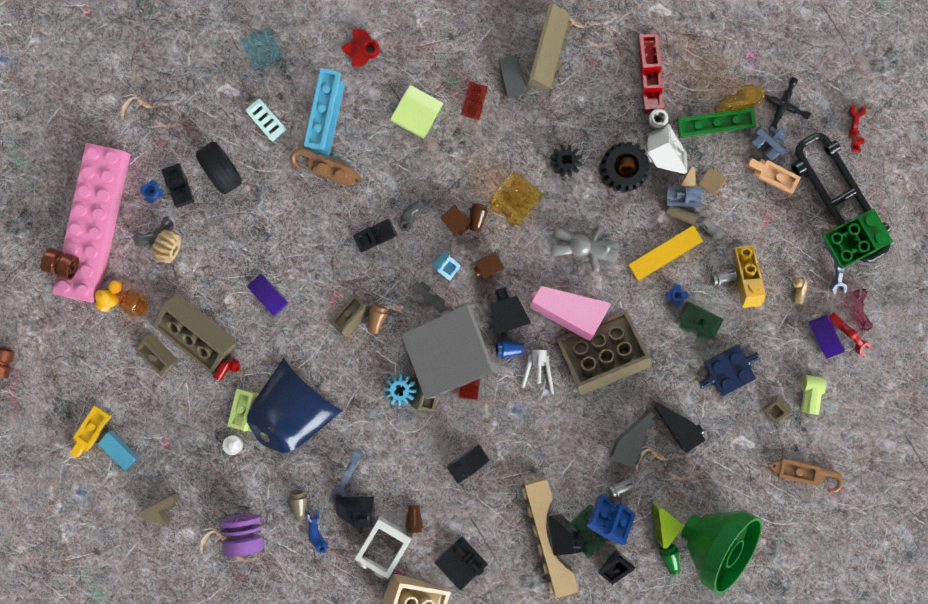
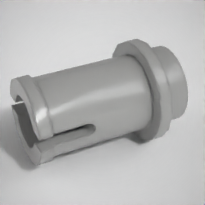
M709 217L700 224L711 236V240L717 241L724 234L722 232L723 229H719Z
M734 269L720 273L716 271L710 276L712 284L717 286L737 280V274Z
M629 477L616 484L611 483L612 486H609L611 495L618 498L620 494L635 489L634 484L625 486L632 482L631 478Z

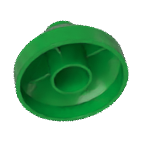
M746 510L706 514L702 517L694 514L687 520L681 536L687 540V547L702 585L716 594H722L737 581L758 545L762 532V520Z

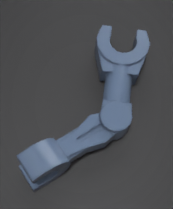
M827 246L828 252L834 260L836 280L831 283L830 290L833 294H836V289L841 286V291L846 293L847 285L842 281L845 268L841 269Z
M354 450L342 476L341 485L333 489L331 497L334 498L336 493L341 494L342 497L347 496L345 486L349 482L362 452Z

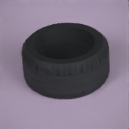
M210 142L196 152L199 164L220 193L227 194L242 184L241 176L217 142Z

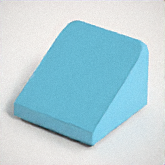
M443 252L432 267L450 281L461 265Z

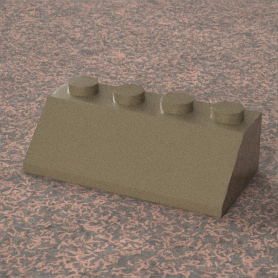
M550 2L527 86L549 92L551 87L555 88L558 77L554 76L555 70L560 69L562 58L559 57L560 51L565 50L567 40L564 39L565 32L569 33L572 21H569L570 14Z
M179 293L162 305L153 326L211 374L217 370L219 364L231 353L237 342L230 334L220 328L217 323L209 319L201 310L193 306Z

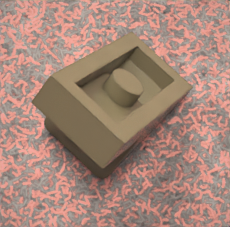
M178 493L138 513V516L161 525H167L170 523V519L165 511L176 506L175 502L180 500Z

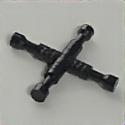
M791 77L790 85L785 90L782 99L766 95L763 91L758 90L757 98H763L768 100L769 103L778 106L774 115L775 119L769 128L773 126L777 130V124L785 110L793 114L802 115L807 120L809 119L811 112L802 111L797 106L789 103L793 93L792 90L798 82L797 78Z

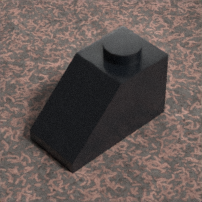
M480 444L447 464V469L458 484L474 474L490 460Z
M335 497L336 514L353 527H374V497Z
M561 514L548 516L554 556L583 552L584 542L580 531Z

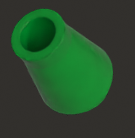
M673 543L668 548L661 547L660 555L669 573H679L681 571L679 549Z

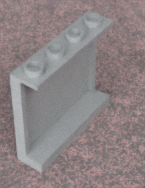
M459 304L456 306V310L451 312L450 310L444 311L439 314L440 317L426 319L423 321V325L419 327L418 325L407 328L408 332L401 334L425 400L435 398L499 371L497 363H491L471 309L475 308V305Z

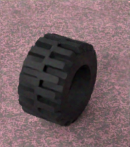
M620 142L618 145H613L603 155L599 166L601 167L599 173L603 177V183L606 182L609 189L613 188V191H621V193L630 192L646 181V177L650 173L648 170L651 168V163H648L649 159L644 154L646 151L639 149L640 145H632V142ZM631 157L636 161V171L632 177L623 178L616 173L614 162L617 158Z

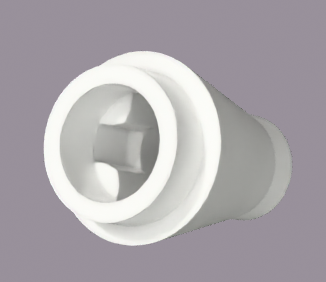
M655 109L650 113L649 125L652 128H662L667 124L668 114L664 110Z

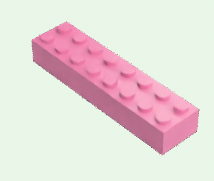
M90 143L85 144L62 248L64 254L69 253L79 257V267L71 280L56 276L53 294L87 302H96L95 292L102 289L131 154L123 150Z

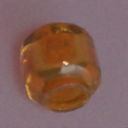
M135 289L122 292L119 296V309L132 317L141 316L148 309L147 297Z

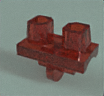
M469 82L461 116L480 120L488 86Z

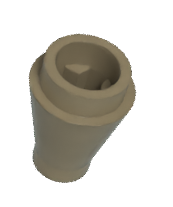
M295 490L290 492L288 500L295 520L305 519L307 505L305 491Z

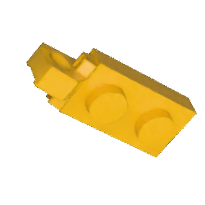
M97 405L93 406L74 435L72 443L75 446L69 454L77 458L81 456L84 450L88 452L112 415Z

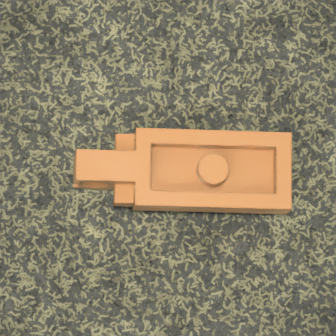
M751 158L745 166L754 171L753 175L756 178L789 195L793 194L801 179L800 176L769 160L761 159L757 161Z

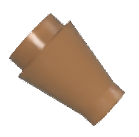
M376 304L372 305V308L369 310V332L379 334L388 315L386 307Z

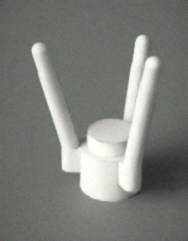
M532 350V355H528L521 388L525 387L532 362L534 366H537V384L541 383V366H544L545 362L550 394H554L547 351Z

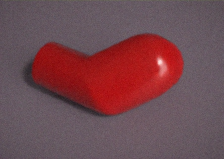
M230 359L221 362L213 377L221 381L227 371H239L241 368L239 361Z

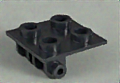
M463 536L434 562L460 591L475 576L481 575L484 572V568L488 565Z

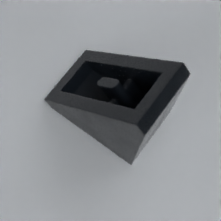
M616 549L599 569L598 573L613 585L631 573L635 566Z

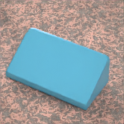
M113 431L107 432L98 444L124 471L139 458Z

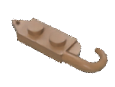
M299 147L295 148L290 155V160L296 168H301L296 162V156L303 155L309 158V168L313 173L345 186L362 183L363 181L354 170L355 167L324 154H318Z
M785 458L767 464L779 478L815 486L822 484L826 476L833 477L837 480V485L833 489H828L830 493L838 492L843 486L842 475L832 469Z

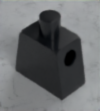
M506 287L495 290L498 301L491 303L495 334L531 323L517 295L509 298Z

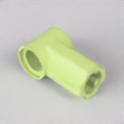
M804 375L801 383L803 398L800 412L819 415L821 396L826 390V378Z

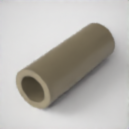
M668 206L665 211L666 214L691 225H694L698 218L697 214L679 206Z

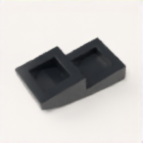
M178 163L162 169V174L166 186L170 190L174 206L179 208L195 202L181 164Z
M386 219L353 235L361 253L398 236L390 219Z

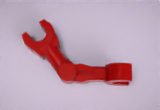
M852 105L849 108V115L853 120L848 137L852 140L851 151L860 153V145L864 144L865 140L859 136V117L865 114L866 107H860V112L856 113V105Z
M833 312L829 316L834 327L842 330L856 343L855 352L864 357L863 348L871 349L872 345L861 340L858 332L846 325L837 314Z

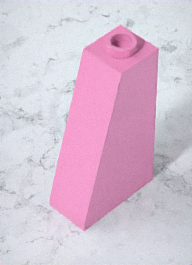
M543 286L540 287L538 292L534 290L529 299L532 301L531 309L588 341H591L611 305L608 302Z

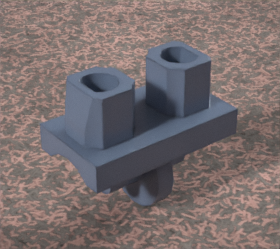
M771 126L768 129L773 134L771 137L759 127L751 143L759 149L765 141L768 142L771 146L764 154L770 160L775 159L780 154L783 155L786 150L775 140L778 139L782 143L786 140L782 135L784 128L780 127L776 130Z
M667 186L666 206L702 207V187Z

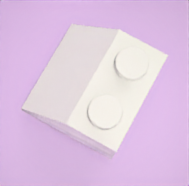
M670 124L648 133V151H646L650 162L653 161L658 168L683 174L687 173V152Z

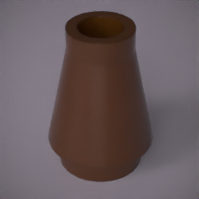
M472 204V207H470V230L481 232L488 214L487 205Z
M408 505L404 527L406 528V533H422V528L424 527L420 505Z

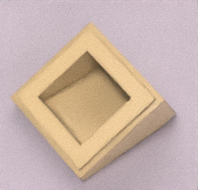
M694 167L687 170L678 187H694L696 185Z
M708 169L698 185L715 195L723 186L727 177Z

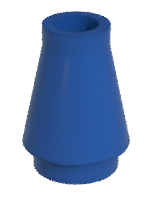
M504 340L496 342L497 358L505 359L522 355L525 352L524 343Z

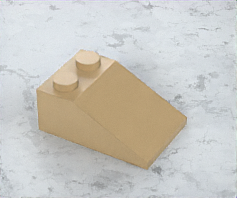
M392 574L382 604H447L451 592L408 576Z

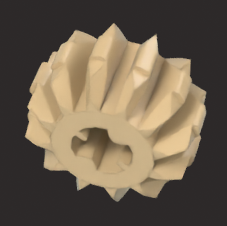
M166 230L159 233L152 245L151 253L153 258L160 262L171 263L181 248V236Z

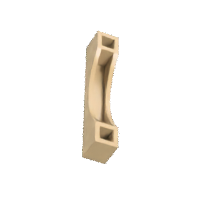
M546 477L524 482L525 488L522 489L524 499H528L530 507H527L530 519L534 518L535 525L532 528L535 537L539 536L541 544H537L540 556L544 555L546 560L542 564L545 574H549L551 581H548L550 592L555 593L556 598L577 593L579 591L572 569L564 564L557 555L554 556L553 549L548 541L546 517L552 500L548 480Z

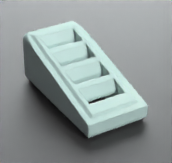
M260 98L245 110L272 142L287 130ZM261 107H263V109H262L261 111H259L256 115H254V113H255L257 110H259ZM265 113H268V114H269V115H267L262 121H259V120H258V119H260ZM273 119L274 121L265 128L264 125ZM278 125L279 127L270 134L269 131Z

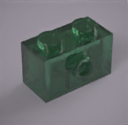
M685 302L675 323L680 325L679 328L688 333L691 330L697 333L696 337L707 341V339L714 340L724 319L691 302Z

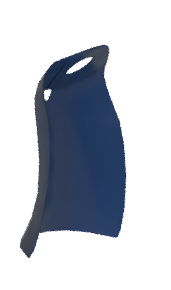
M283 357L253 402L247 415V423L256 439L262 445L281 453H287L306 442L343 410L326 401L292 370ZM273 426L275 429L274 432L268 429V427ZM260 433H265L269 437L270 441H264L261 438Z

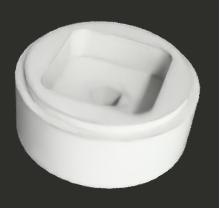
M231 435L223 441V450L229 455H236L243 448L242 439L236 435Z

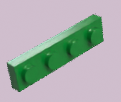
M754 108L678 118L677 127L680 139L755 128L756 120Z

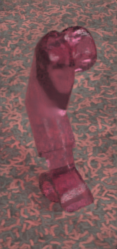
M863 288L862 295L860 296V290L856 289L853 295L857 300L854 303L852 315L862 331H870L873 328V324L863 311L865 304L863 301L868 291Z

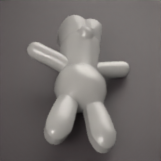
M603 227L597 229L591 240L585 235H573L562 228H556L553 231L554 237L568 242L570 245H555L551 248L550 253L554 256L573 254L577 257H584L588 255L592 270L598 272L600 268L597 258L610 261L611 263L616 262L619 242L599 241L605 232Z

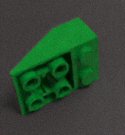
M874 208L822 235L841 269L893 242Z

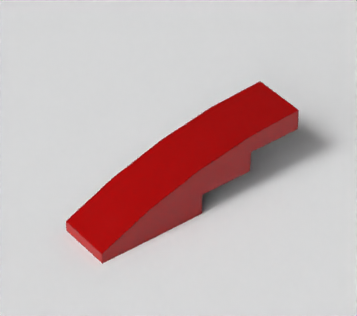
M658 33L639 34L640 77L644 113H651L655 109L664 110L661 74L662 60Z

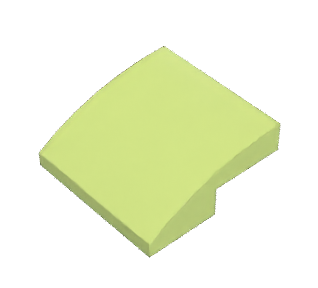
M410 85L390 121L424 139L440 112L443 103Z
M236 389L227 426L252 432L247 423V415L259 393Z

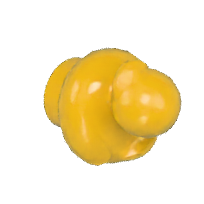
M117 280L109 283V290L101 289L95 292L96 302L94 305L96 308L108 312L111 307L117 305L119 300L117 293L122 290V284Z

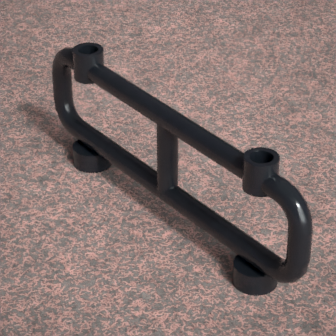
M814 133L797 144L795 154L798 160L791 164V168L794 174L798 176L807 174L837 226H840L845 222L836 206L850 197L855 196L864 213L872 208L838 154V151L841 150L840 144L836 140L831 142L823 133ZM816 140L823 143L826 154L831 156L850 188L832 200L803 153L804 147ZM883 222V225L889 233L891 231L889 225L886 222ZM890 244L860 259V261L865 263L876 261L889 251Z

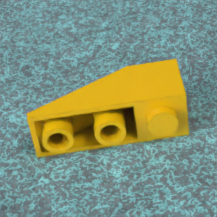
M754 246L734 247L738 292L742 308L762 306L766 292Z

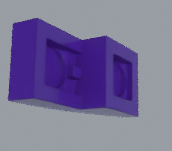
M259 274L247 286L274 316L289 304L262 274Z
M828 315L809 321L812 332L826 359L845 352V348L837 336L836 329Z

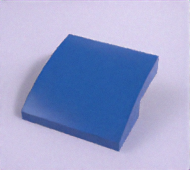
M601 494L596 499L587 527L613 542L625 545L635 513L624 504L616 505Z

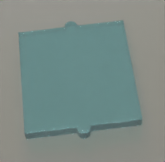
M270 27L258 33L254 32L253 35L241 40L255 71L265 66L270 67L272 63L283 59Z

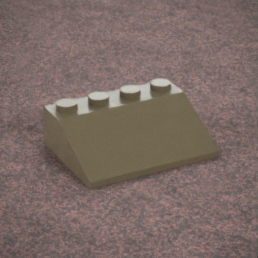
M627 310L603 319L591 341L584 339L574 332L556 339L580 396L651 367L650 355Z

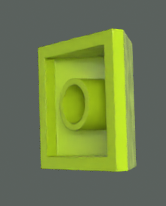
M652 502L656 541L663 548H668L684 528V525L659 504Z

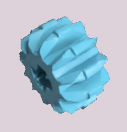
M400 373L399 380H397L395 375H392L394 383L390 380L386 381L391 387H384V391H390L385 398L387 399L392 396L391 404L398 400L397 406H401V400H403L404 404L408 405L409 402L406 397L410 400L414 399V396L409 393H416L417 390L410 389L411 386L415 385L414 381L409 384L407 383L410 376H407L404 381L403 374ZM397 385H401L400 387L404 386L403 395L396 393Z

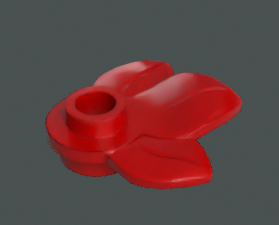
M353 29L354 40L343 45L342 49L348 56L353 57L352 66L361 67L366 65L369 59H374L379 55L380 46L375 40H371L367 31ZM373 47L374 51L369 53L367 49Z

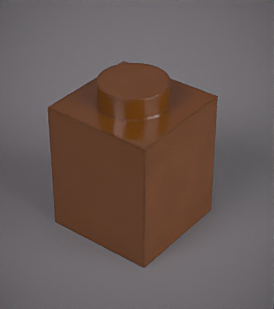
M456 205L440 217L454 236L458 234L462 236L469 230L467 226L470 225V222Z
M496 251L476 261V266L473 267L478 278L482 276L483 280L504 270Z

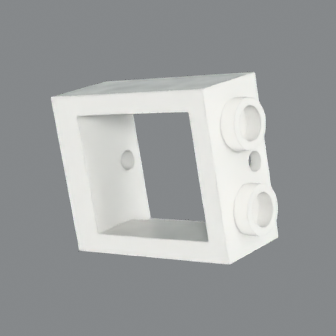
M379 516L356 555L355 560L358 561L357 564L365 569L367 567L372 569L379 578L383 579L385 577L389 579L412 540L413 535L406 533L402 528ZM378 529L403 543L388 569L363 556Z

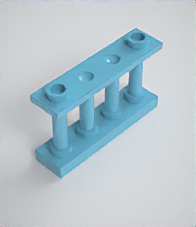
M321 68L304 146L310 147L311 151L318 154L330 156L345 82L340 81V72Z

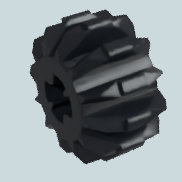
M561 145L560 151L555 148L553 151L555 155L550 156V159L555 161L550 164V167L557 166L554 173H558L559 170L562 171L561 177H564L565 172L571 177L572 171L578 173L577 167L582 166V162L577 161L582 158V155H575L578 149L576 148L572 152V145H568L567 150H565L564 145ZM568 157L570 161L564 165L562 161Z

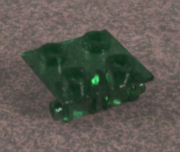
M591 503L570 522L581 533L584 542L583 553L588 559L609 540L587 527L594 507Z

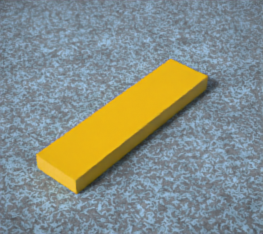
M693 225L628 264V267L636 280L639 281L702 243L703 240Z

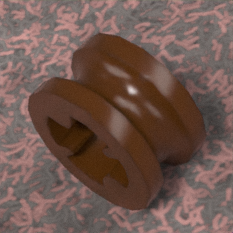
M631 157L621 158L619 160V173L624 176L633 175L636 171V161Z

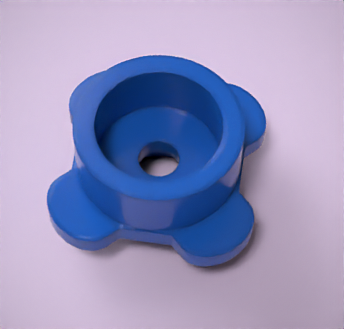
M151 180L140 189V192L149 203H153L154 199L163 196V190L159 189L155 180Z
M675 284L666 293L665 298L670 300L675 307H680L681 302L687 299L689 295L688 292L680 288V285Z

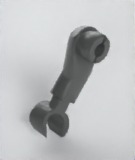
M425 194L420 196L418 202H414L403 211L399 223L402 231H409L414 214L422 206L430 203V199L427 203H422L421 198Z
M166 216L162 219L159 228L157 227L152 233L148 234L136 233L133 236V241L137 246L154 244L158 234L163 230L173 229L174 224Z

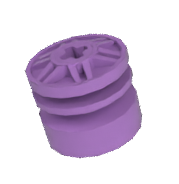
M237 514L219 521L220 527L225 528L220 531V534L230 536V538L221 542L224 556L249 555L264 549L263 536L254 534V532L262 529L261 524H256L261 521V515Z

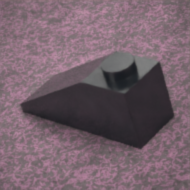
M656 401L651 402L682 451L687 453L705 441L703 437L705 432L699 424H694Z

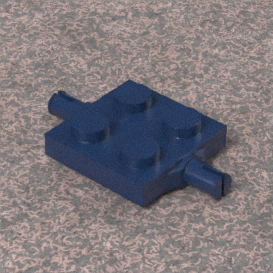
M735 345L704 361L708 370V377L699 381L702 389L713 384L720 396L723 397L756 379L751 370V363L759 360L760 356L755 352L746 357L740 345Z

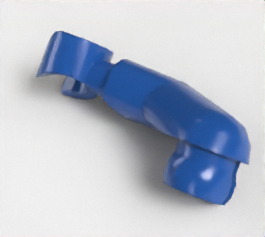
M315 510L317 514L315 518L310 517L308 512V520L310 521L309 540L317 552L321 554V552L325 553L327 551L328 545L318 532L317 520L319 512Z

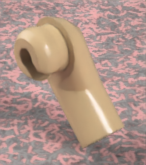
M797 277L793 281V285L796 287L795 304H804L808 283L803 277Z

